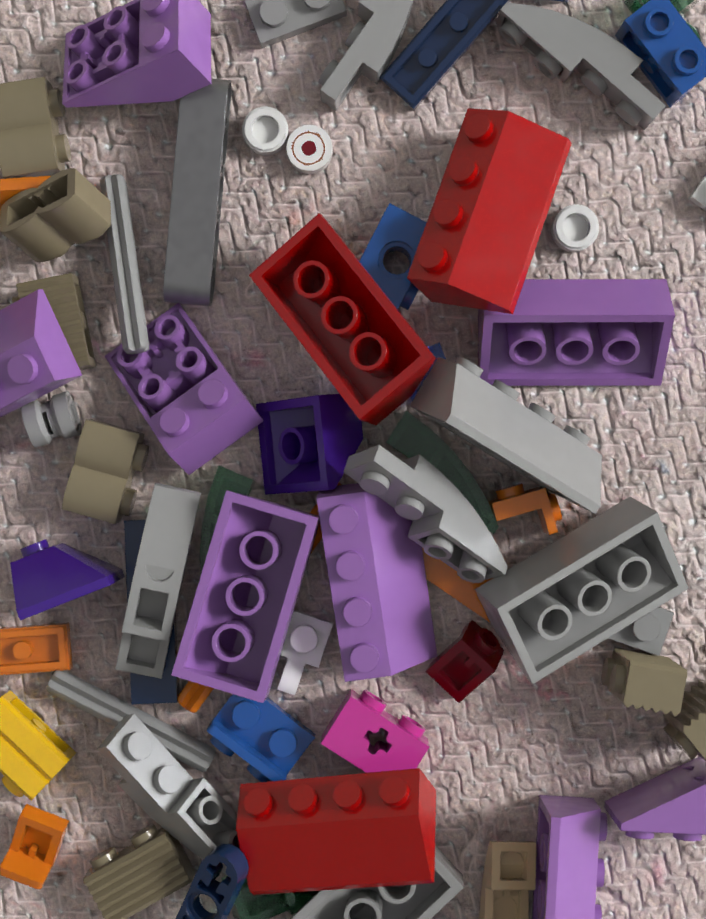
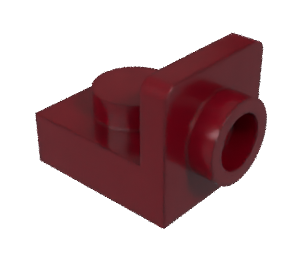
M471 620L464 627L461 635L429 664L425 672L460 703L496 671L504 649L491 631L481 628L475 621Z

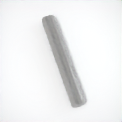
M107 175L101 178L100 186L101 193L111 201V226L107 229L122 347L127 354H138L148 351L149 340L127 183L123 175Z
M56 670L47 684L46 690L52 695L114 727L118 725L124 716L135 713L174 758L201 772L208 770L215 757L216 750L213 747L65 670Z

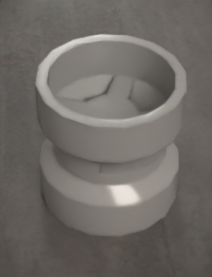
M68 391L53 395L48 402L41 403L35 400L21 407L26 432L35 448L50 444L52 439L58 436L68 439L81 435L79 415L73 398Z

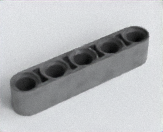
M211 78L212 84L180 98L163 285L165 302L211 306L213 302L231 107V80Z

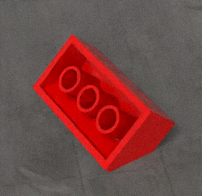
M468 108L407 279L431 302L513 314L572 144L569 138L510 111Z
M318 213L249 274L256 286L359 420L375 426L378 425L413 395L436 360L433 353L321 213Z
M420 768L240 784L236 832L240 850L248 860L247 882L249 891L253 895L434 883L436 789Z

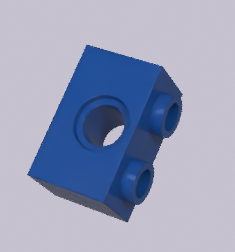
M389 203L359 262L398 310L400 307L409 310L419 289L407 279L427 222ZM397 251L406 255L409 260L407 271L402 274H392L385 269L383 259L390 252Z

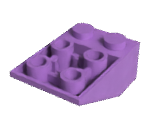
M133 0L123 6L115 7L109 13L85 25H79L66 33L62 104L66 108L171 102L212 84L211 13L199 0Z
M177 303L147 325L148 351L138 354H127L121 344L105 355V358L167 454L190 475L262 423L263 419L185 310Z
M697 757L605 800L604 808L621 831H626L625 835L628 837L652 839L655 833H673V837L678 840L700 841L702 840V835H706V761Z

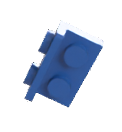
M670 0L648 1L626 18L615 34L620 43L643 60L639 68L670 108L684 98L695 85L706 78V47Z
M234 694L225 702L206 730L212 735L210 742L219 751L230 757L236 753L249 763L247 770L260 782L286 780L287 774L315 739L316 735L268 697L264 703H260Z

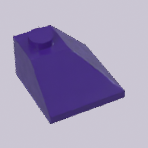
M340 394L315 395L256 404V410L263 419V422L258 425L265 495L335 489L344 474L348 457L356 453L363 440L362 420H359Z
M47 539L20 549L23 558L10 563L16 611L20 620L110 586L125 577L122 569L64 543L50 547Z

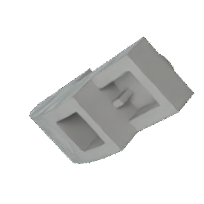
M414 0L359 1L358 16L367 21L365 25L359 21L345 42V46L349 49L341 61L337 62L333 59L323 71L318 81L322 85L320 94L323 103L337 111L362 74L378 84L380 81L379 77L388 68L402 40Z
M506 3L500 9L496 24L501 27L499 29L500 35L511 46L517 49L522 46L535 57L533 60L535 66L548 78L554 79L557 77L565 83L577 70L582 75L580 77L582 83L592 93L598 96L604 94L617 105L615 111L626 123L632 126L638 124L644 130L666 106L632 76L643 60L603 31L579 19L532 5Z
M377 445L348 457L344 473L357 481L364 491L377 495L394 507L398 515L412 520L408 538L423 547L427 555L440 559L456 570L460 578L468 582L481 583L487 579L506 575L508 566L483 520L458 488L423 456L419 454L401 461L381 445Z
M155 483L122 627L123 634L116 670L162 679L202 492Z
M135 713L124 716L97 748L102 756L123 777L118 785L154 821L200 858L204 859L213 849L221 844H231L240 849L236 832L237 814L205 778L193 779ZM224 864L221 872L226 874L227 866Z

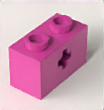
M351 689L321 735V744L365 773L415 769L430 748L428 738L423 735L426 729L404 714L400 719L392 716L384 710L387 704L367 690H363L360 695ZM380 728L385 729L387 743L378 740L374 746L371 745L367 731L377 733Z

